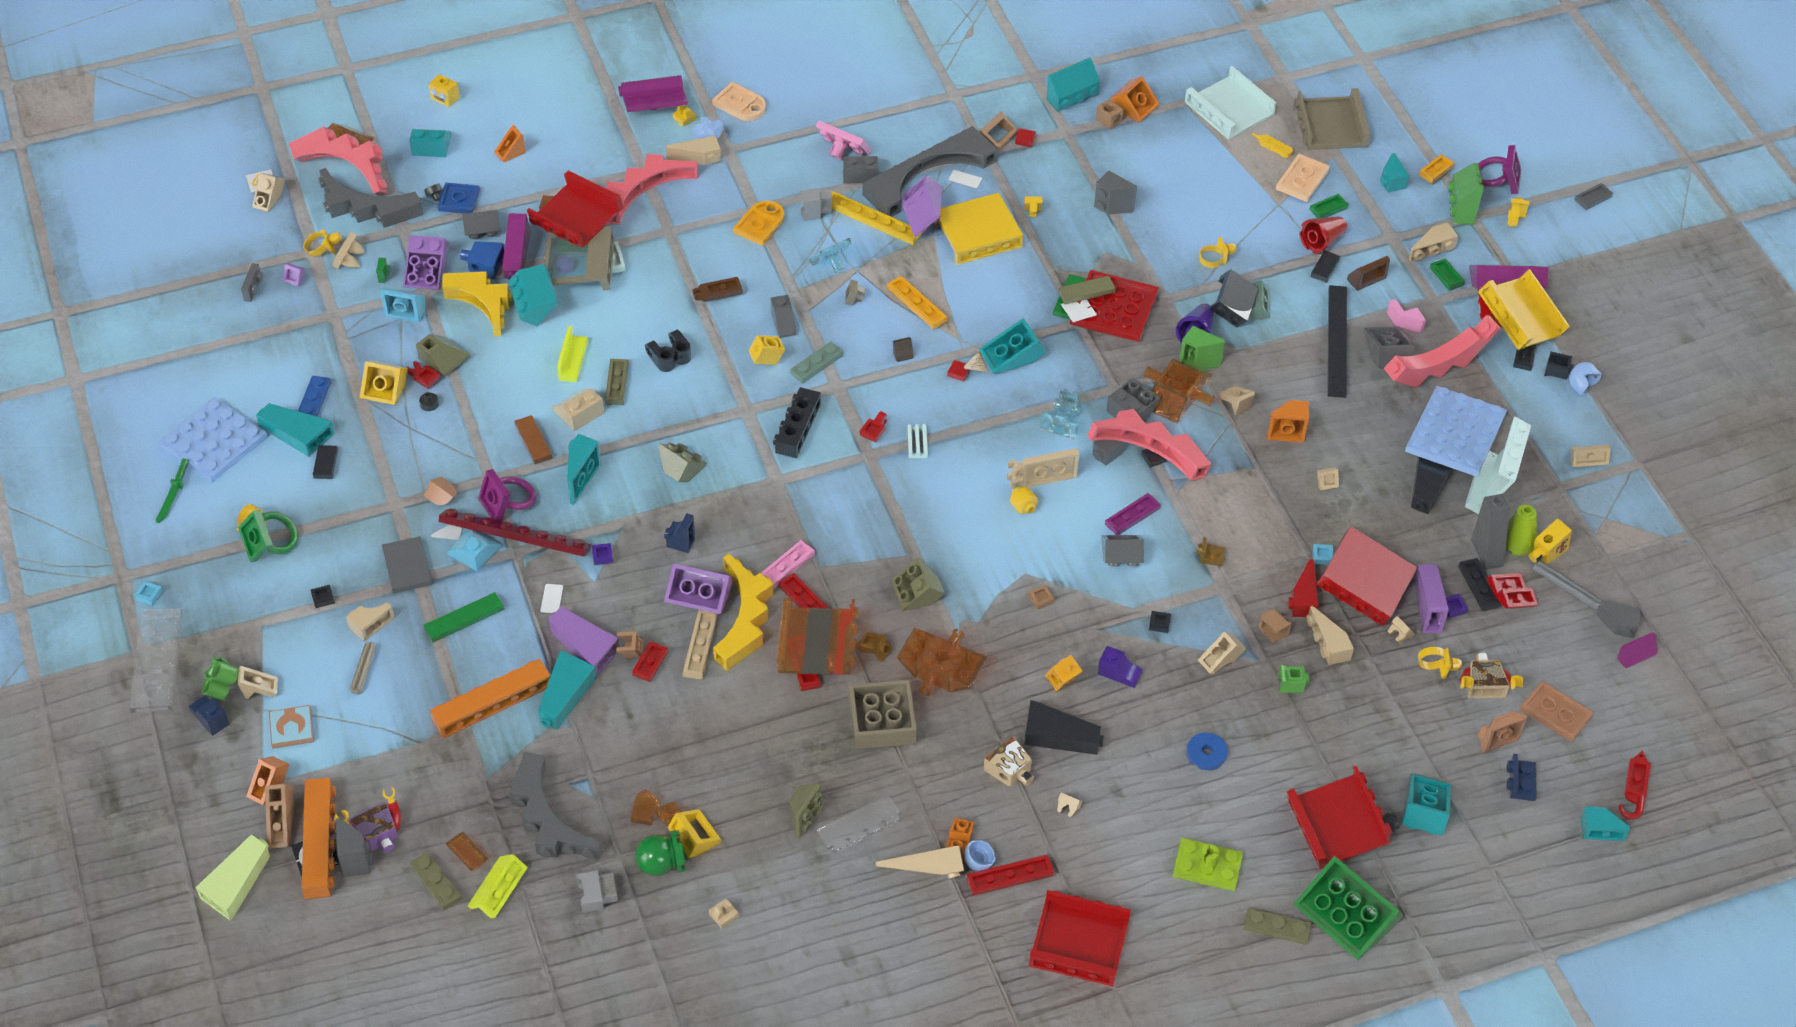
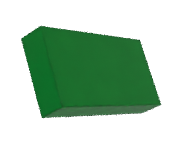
M1336 194L1310 205L1309 210L1316 218H1325L1348 209L1349 204L1339 194Z
M1446 258L1430 264L1432 272L1449 291L1464 286L1465 280Z

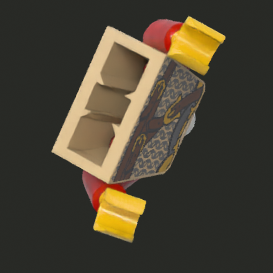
M1486 653L1477 654L1475 656L1476 660L1471 661L1470 666L1464 669L1459 678L1460 688H1467L1468 698H1506L1509 686H1511V689H1515V686L1523 688L1522 676H1512L1501 666L1500 661L1488 660Z

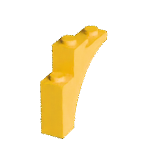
M486 271L443 273L442 287L444 299L464 301L479 308L491 321L494 336H502V329H505V319L502 318V315H505V309H509V302L513 301L508 284H491V279H487Z

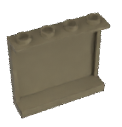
M1351 88L1350 96L1303 98L1301 91H1298L1294 105L1298 109L1297 118L1301 121L1300 130L1304 133L1303 142L1306 143L1308 150L1365 148L1369 146L1371 134L1358 88Z

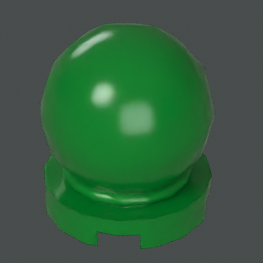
M679 830L670 831L671 836L668 838L663 835H650L638 844L635 851V861L643 873L650 876H662L667 874L672 868H676L677 873L686 871L685 865H681L685 864L682 843H680V838H676L680 836Z

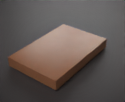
M1544 681L1539 683L1520 707L1522 712L1573 742L1594 714L1588 708Z

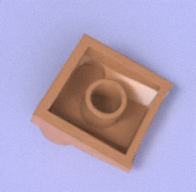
M1511 711L1495 717L1489 725L1480 728L1477 737L1481 741L1480 748L1486 753L1518 741L1527 716Z

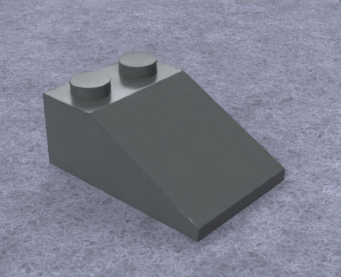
M1399 326L1364 328L1372 360L1378 368L1384 369L1395 355L1415 356V344Z

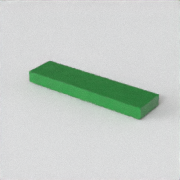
M496 592L424 624V629L432 642H435L505 610L504 605Z

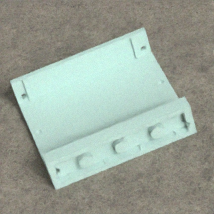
M1230 66L1227 78L1200 92L1190 87L1186 90L1185 103L1228 140L1275 114L1276 102L1233 66Z
M1517 417L1513 418L1505 448L1498 455L1489 451L1478 477H1473L1465 504L1466 508L1479 514L1484 497L1503 494L1516 481L1531 428L1530 424Z

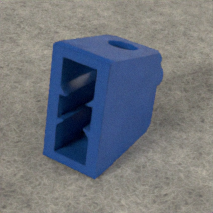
M476 241L471 251L461 250L460 260L467 261L470 272L486 271L488 278L495 279L504 258V244L501 242Z

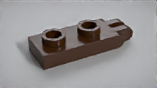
M733 277L700 284L698 288L692 290L696 301L703 300L707 302L743 294L739 278Z

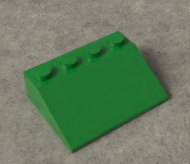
M1335 856L1293 904L1357 960L1362 958L1390 932L1403 916L1397 908Z

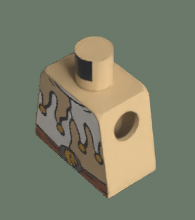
M1013 736L984 758V770L1008 786L1014 785L1019 780L1025 786H1028L1034 780V776L1029 773L1032 760Z

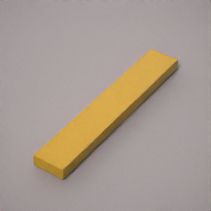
M831 192L832 210L911 245H914L922 235L920 233L915 237L909 224L837 192Z

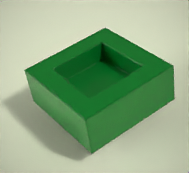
M379 257L376 268L378 283H386L387 276H390V265H387L386 258Z

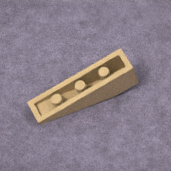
M959 845L876 862L877 867L948 875V879L961 876L960 872H964Z

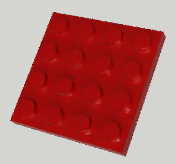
M1090 270L1086 281L1109 276L1115 286V293L1087 299L1091 305L1087 308L1092 307L1097 315L1076 322H1072L1070 319V324L1139 342L1157 297L1159 287Z

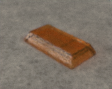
M463 831L445 843L470 871H473L488 860L485 854Z

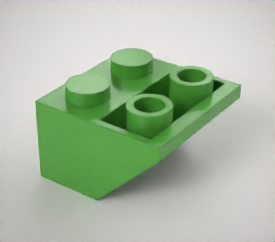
M1192 326L1182 339L1179 364L1193 371L1220 367L1225 340Z

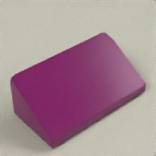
M1649 633L1621 646L1617 656L1620 663L1625 668H1628L1657 654L1655 633Z

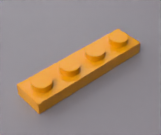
M902 276L887 284V289L933 330L947 322V316Z

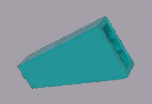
M268 403L256 414L260 428L308 457L318 449V445H323L335 434L332 421L271 403Z
M562 650L560 651L538 709L539 721L543 726L558 730L596 680L595 666Z

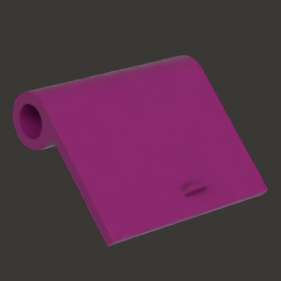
M681 75L622 82L621 86H618L619 96H623L627 112L653 111L658 108L688 105Z

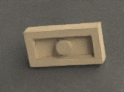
M350 232L335 256L332 264L333 267L337 269L341 265L351 268L360 267L358 261L349 254L364 253L363 247L355 241L356 234Z
M1575 445L1570 450V465L1572 467L1609 465L1611 447L1609 445L1583 447Z

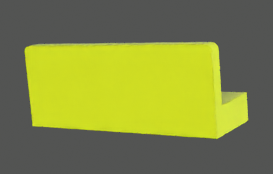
M568 326L557 364L559 381L577 382L588 344V337L573 335L572 326Z
M514 854L500 856L469 902L468 907L470 909L480 908L488 917L495 918L528 867Z

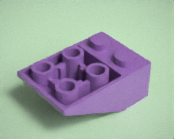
M927 174L903 195L902 206L915 237L920 233H924L929 225L936 223L940 218L942 186Z
M410 235L403 287L439 290L449 249V243L445 238Z

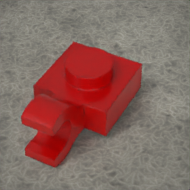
M880 411L874 420L869 418L860 429V436L876 443L885 431V424L887 422L885 417L887 414Z

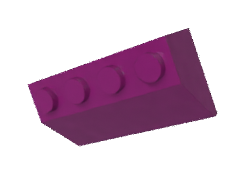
M1469 265L1472 287H1478V291L1488 281L1493 280L1498 284L1521 278L1529 269L1543 288L1548 287V267Z

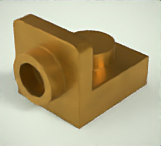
M1203 537L1202 544L1198 543L1197 555H1200L1199 563L1222 567L1225 547L1206 544L1207 537Z
M866 632L857 644L859 651L875 654L880 662H883L892 650L884 634Z

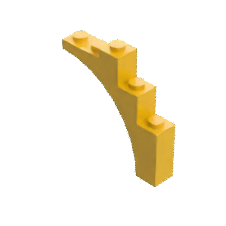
M730 554L723 557V567L727 574L734 579L741 598V606L732 629L724 639L713 647L714 660L726 671L763 646V632L759 627L768 621L769 609L764 602L773 596L774 586L770 578L765 577L761 573L754 576L750 570L742 566L737 558H733Z

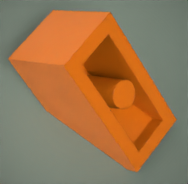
M274 756L259 759L246 797L261 805H266L265 786L283 784L290 764Z

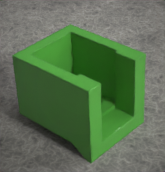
M1280 665L1278 680L1281 679L1280 693H1304L1305 685L1309 684V674L1305 673L1304 666Z

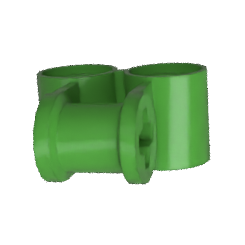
M215 656L212 659L213 663L209 670L204 672L206 680L202 687V693L219 700H224L229 692V685L234 684L238 678L239 668L230 665L225 659Z

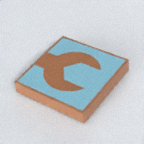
M310 705L269 711L272 749L314 742Z

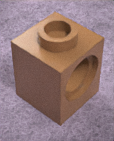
M1108 99L1097 106L1096 119L1107 128L1112 129L1122 122L1123 109Z

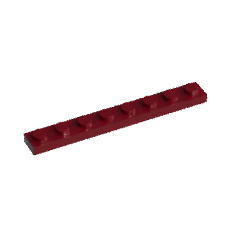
M446 509L439 514L438 522L582 557L587 555L591 549V544L585 543L582 539L572 540L568 539L565 535H552L544 530L535 531L531 530L528 526L518 527L506 521L497 522L490 517L481 518L473 513H460L456 509Z

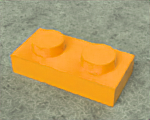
M1441 154L1419 171V176L1433 184L1453 169L1455 163Z

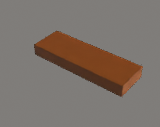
M530 415L515 420V426L534 464L552 459V454L533 416Z

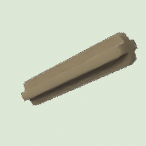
M367 641L364 644L350 686L351 693L360 694L362 692L376 649L373 642Z

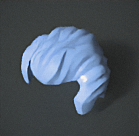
M702 116L701 120L703 122L697 124L693 131L695 139L716 136L719 139L723 131V122L719 119L711 122L708 117Z

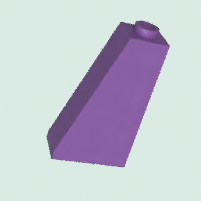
M1418 565L1415 573L1421 631L1422 633L1441 634L1448 613V605L1437 565Z
M560 607L550 615L549 625L553 635L575 657L595 666L596 676L617 654L616 648L619 647V639L563 607Z

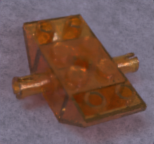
M1172 359L1163 372L1148 366L1144 372V377L1155 381L1152 392L1161 397L1153 413L1178 423L1193 401L1197 400L1210 407L1215 396L1202 391L1212 374L1180 359Z
M914 627L899 652L897 659L915 678L923 681L918 689L919 692L924 695L925 691H927L925 696H930L935 686L949 692L970 689L987 656L960 646L959 644L965 636L961 630L956 634L958 629H953L947 641Z

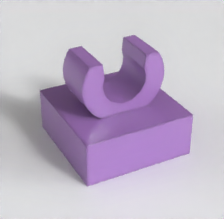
M291 263L285 264L282 281L295 286L302 285V279L305 277L304 268Z

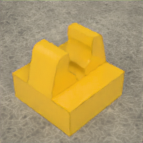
M685 105L677 106V111L672 113L673 119L682 127L697 120L696 114Z
M1025 196L1024 211H1029V217H1036L1037 211L1042 209V197Z

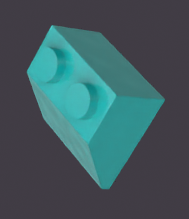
M412 129L409 140L412 156L446 157L451 131Z

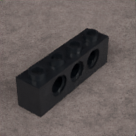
M800 387L797 394L794 393L792 405L786 410L785 421L782 420L780 423L779 434L774 436L773 445H775V453L797 459L821 406V392Z

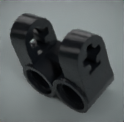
M678 329L668 333L672 347L664 346L660 348L654 340L645 344L648 356L662 372H670L675 368V364L684 365L691 360L690 343Z

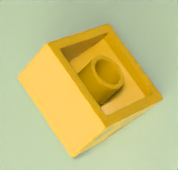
M365 361L360 398L396 405L405 387L408 367L378 361Z

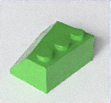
M1473 163L1453 174L1452 181L1448 183V191L1451 192L1449 204H1452L1450 216H1453V223L1474 225L1484 189V186L1481 185L1482 178L1480 177L1478 163Z

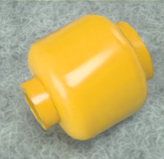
M1019 486L1011 492L1010 503L1019 514H1031L1036 510L1038 498L1029 487Z

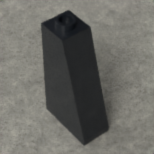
M1418 456L1411 508L1429 514L1454 469Z
M1030 700L1024 745L1097 755L1098 747H1103L1104 735H1100L1101 727Z

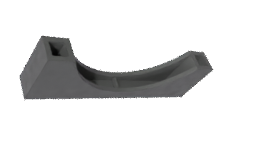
M971 126L863 182L862 195L878 211L893 217L901 212V194L903 189L917 174L944 164H968L984 169L997 162L998 149Z

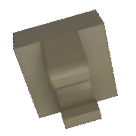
M850 280L845 291V304L852 306L854 302H862V295L865 296V288L859 286L858 281Z

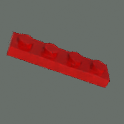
M1048 854L968 873L967 881L972 896L1053 877L1054 870Z

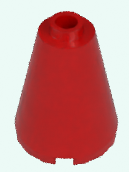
M1340 216L1308 219L1301 224L1302 231L1299 232V236L1307 250L1310 249L1314 254L1321 253L1346 232L1347 223Z

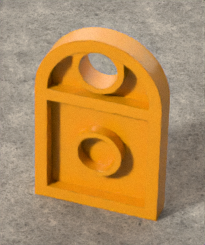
M773 201L758 202L733 227V233L763 246L784 222V210L780 204Z

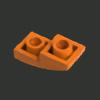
M955 817L945 848L959 845L962 861L964 862V851L970 843L975 822Z

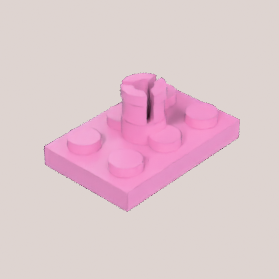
M818 121L816 128L820 131L819 134L824 136V140L833 143L829 155L841 160L844 151L851 148L858 155L862 156L865 154L869 156L871 148L864 139Z

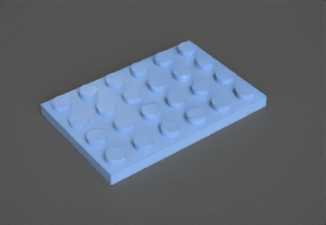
M1436 386L1406 446L1405 452L1478 477L1505 418L1507 409L1466 396L1463 393L1448 390L1445 387Z

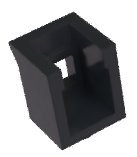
M1550 351L1544 376L1567 379L1568 374L1570 375L1574 368V364H1571L1572 356Z

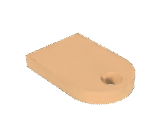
M733 81L712 99L713 106L744 121L757 120L766 111V102L763 97Z

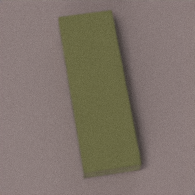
M1105 276L1060 287L1058 292L1064 304L1115 293V286L1110 277Z
M610 359L605 405H624L629 367L628 359Z

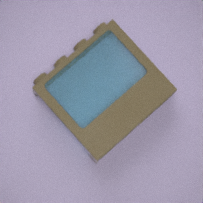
M605 226L583 248L572 245L569 241L563 238L560 239L555 234L549 232L548 240L545 241L547 251L544 253V261L553 286L600 281L603 291L610 290L615 236L611 226Z

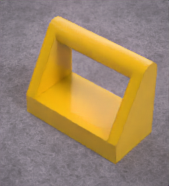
M700 809L675 813L668 826L670 831L679 830L680 836L676 838H680L683 851L688 858L696 857L720 844L722 841ZM697 819L709 838L701 839L689 822Z

